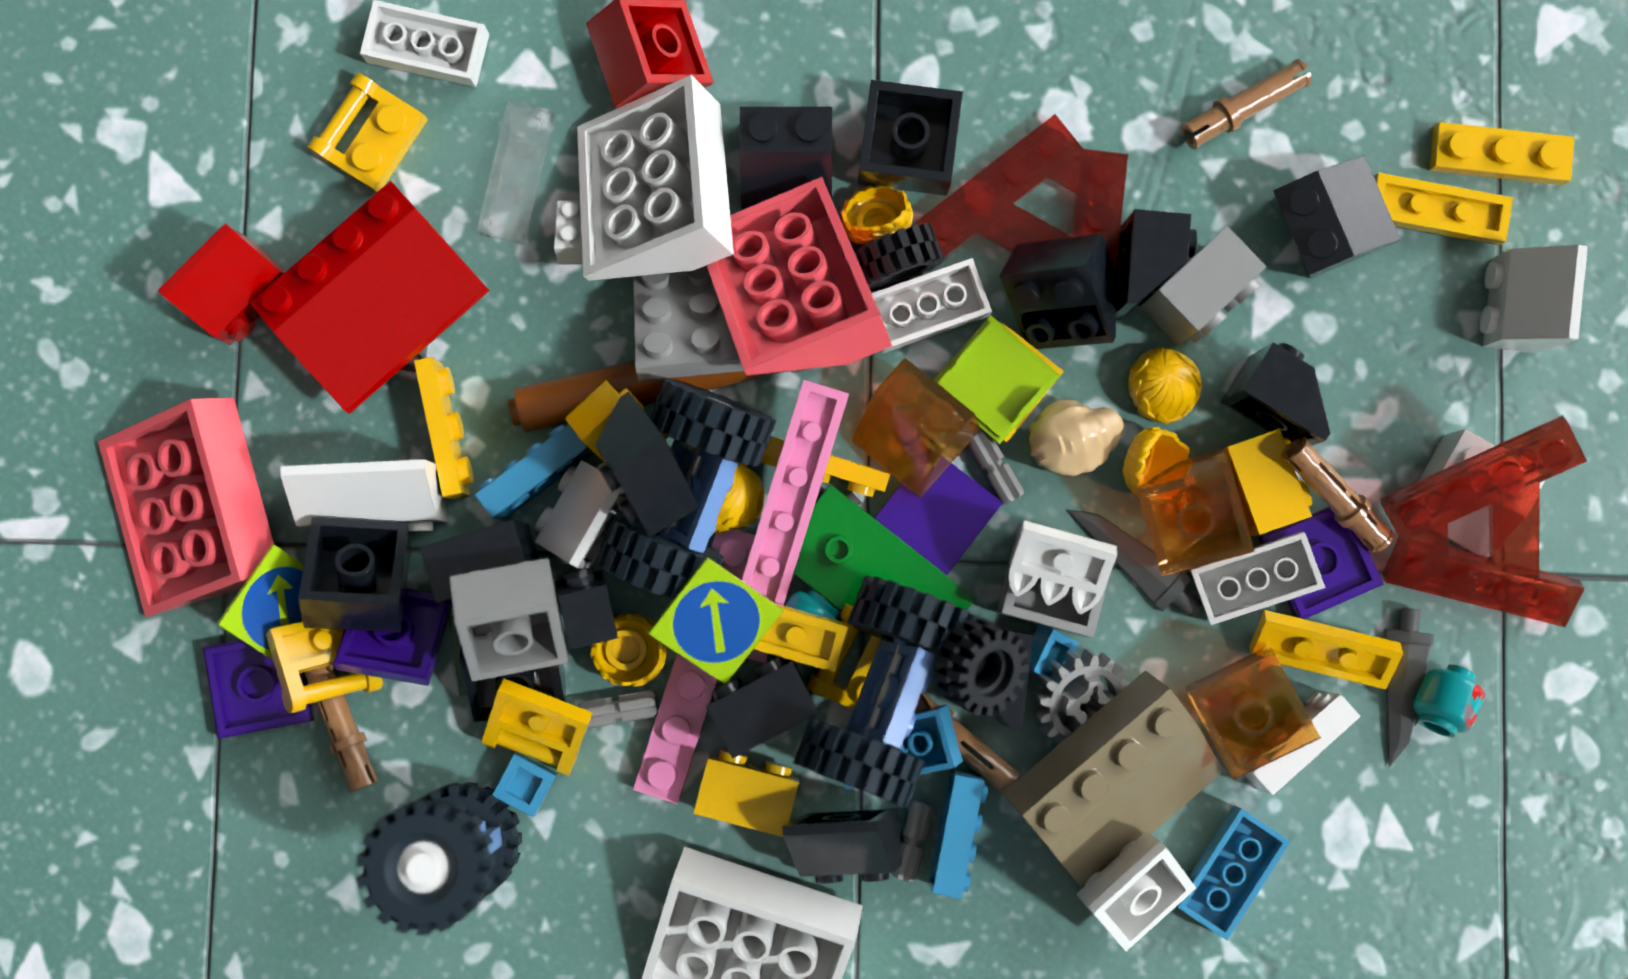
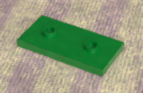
M831 484L816 501L794 574L841 611L846 603L851 606L854 605L864 576L880 577L886 581L891 580L903 586H910L922 593L936 596L937 599L942 601H948L954 604L955 607L966 611L976 600L974 596Z

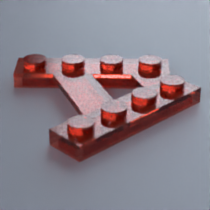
M1054 114L918 219L913 225H921L923 223L932 225L944 259L976 234H980L1008 251L1013 252L1016 245L1021 243L1102 233L1116 272L1128 154L1083 149L1058 116ZM1047 179L1076 194L1071 236L1015 204Z
M1563 415L1380 498L1381 505L1399 536L1382 573L1385 582L1566 627L1585 588L1578 579L1539 570L1540 482L1587 462ZM1489 505V557L1448 547V523Z

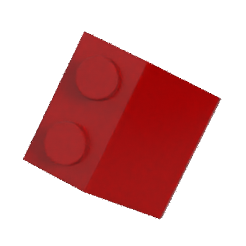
M613 0L586 22L614 107L626 105L689 75H692L704 88L714 83L685 0Z
M225 223L157 291L214 338L231 345L234 341H241L246 338L256 326L255 320L260 315L250 302L284 274L285 271L257 243Z

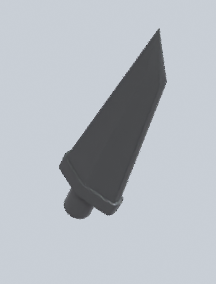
M1068 510L1095 540L1117 546V557L1115 560L1117 564L1162 612L1173 602L1190 617L1201 606L1202 603L1185 589L1193 579L1188 572L1180 569L1103 516Z
M1402 607L1400 630L1385 629L1384 639L1400 642L1403 650V656L1387 687L1389 767L1410 743L1416 717L1413 702L1424 679L1431 645H1433L1434 634L1419 632L1421 609Z

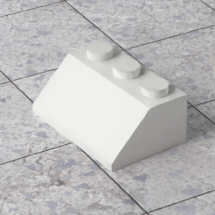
M425 459L280 466L281 480L297 527L310 528L312 517L409 523V532L433 531V523L447 522L446 498L442 497L436 464Z

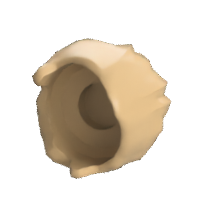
M1058 400L1048 405L1040 413L1036 421L1030 425V455L1033 456L1039 467L1057 475L1074 477L1082 473L1092 472L1097 466L1105 463L1110 451L1115 450L1123 435V421L1120 415L1112 408L1101 407L1091 409L1089 406L1083 405L1078 401Z

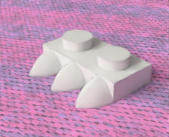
M1024 520L1010 559L1009 584L1015 596H1020L1029 591L1035 585L1038 578H1040L1042 597L1047 605H1051L1059 601L1068 592L1069 588L1073 587L1072 599L1074 607L1079 614L1085 613L1093 608L1103 595L1117 557V546Z

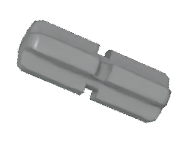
M982 429L969 436L967 445L981 469H986L988 472L986 478L998 499L1005 505L1021 497L1024 494V490L1009 464L1003 463L1002 458H1004V455L996 441Z
M652 690L619 695V700L613 701V697L584 701L578 704V707L593 712L587 729L617 724L616 719L622 718L623 723L653 718L658 713L657 699Z
M912 800L909 803L902 829L904 839L900 840L902 865L892 873L897 879L914 882L917 878L924 848L921 846L922 841L927 840L934 814V807L927 802Z

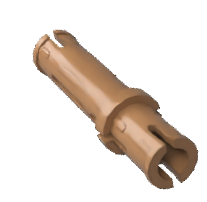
M1296 59L1291 64L1229 99L1222 97L1214 101L1211 109L1180 125L1182 136L1200 129L1199 133L1184 141L1191 149L1195 150L1224 131L1227 133L1234 132L1241 127L1242 121L1303 87L1309 86L1312 83L1310 72L1292 79L1294 75L1307 69V65L1302 60Z
M1302 437L1301 440L1299 438L1294 440L1285 448L1282 453L1283 460L1294 468L1311 489L1324 500L1335 513V520L1343 528H1349L1371 553L1375 551L1378 553L1391 544L1394 539V532L1375 515L1371 509V502L1364 495H1358L1305 437Z
M334 665L304 672L309 684L337 677ZM345 694L315 702L331 741V745L328 748L331 755L336 754L349 787V792L352 793L378 782V776L370 762L364 745L367 738L364 732H359Z
M922 692L914 711L939 705ZM949 708L963 763L998 790L997 792L1000 795H1003L1002 793L1017 780L1020 772L1012 768L983 741L952 717L954 711ZM960 742H965L969 747H971L975 752H977L981 757H983L988 763H990V767L988 768L985 764H983L966 748H964L960 744Z

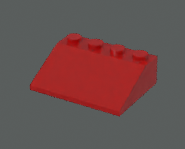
M390 180L251 301L250 304L281 342L342 409L350 414L490 290Z

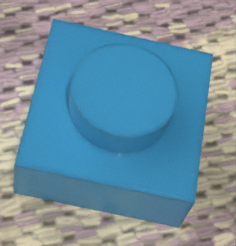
M1039 624L1033 636L1029 670L1038 675L1051 676L1054 671L1051 668L1050 662L1055 660L1061 665L1065 664L1066 652L1072 651L1074 653L1079 642L1048 626Z
M516 752L512 756L492 795L525 814L535 817L558 773Z

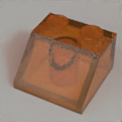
M904 358L874 391L851 440L921 498L981 429L974 412Z
M1225 449L1179 461L1136 487L1162 576L1255 552Z
M1271 645L1186 686L1187 696L1233 780L1321 739Z

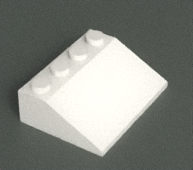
M692 75L577 126L584 278L588 281L693 271L734 254L721 106Z
M684 847L670 884L642 979H842L856 942L863 905Z

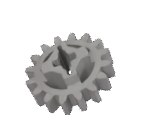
M1085 648L1080 659L1072 651L1066 652L1065 664L1061 665L1055 660L1050 662L1051 668L1054 671L1051 676L1039 675L1038 679L1045 686L1043 690L1032 692V697L1041 704L1032 712L1041 722L1039 728L1059 745L1130 684L1124 679L1127 672L1103 652L1100 655H1096L1090 649ZM1100 675L1104 677L1108 690H1104V683L1100 680ZM1058 711L1063 712L1062 717L1067 720L1066 725L1060 721Z

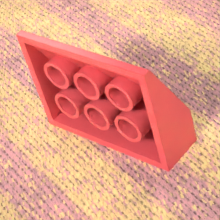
M822 177L730 215L734 254L706 266L746 375L847 365L892 346L878 307Z
M234 398L189 399L98 441L145 617L240 590L269 547L274 544Z

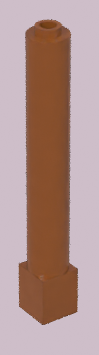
M635 360L515 388V398L508 399V407L514 426L522 425L525 433L567 424L568 422L565 420V417L605 380L619 393L626 387L642 405L656 403L664 379L638 381ZM809 369L794 370V372L796 373ZM745 371L674 377L670 379H676L683 383L686 382L699 388L711 390L788 371L746 375Z

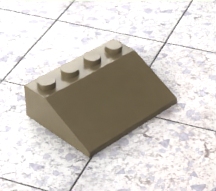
M1145 670L1002 794L1082 889L1092 875L1104 870L1119 856L1124 846L1131 841L1137 840L1145 832L1152 834L1224 770L1197 723L1173 691Z

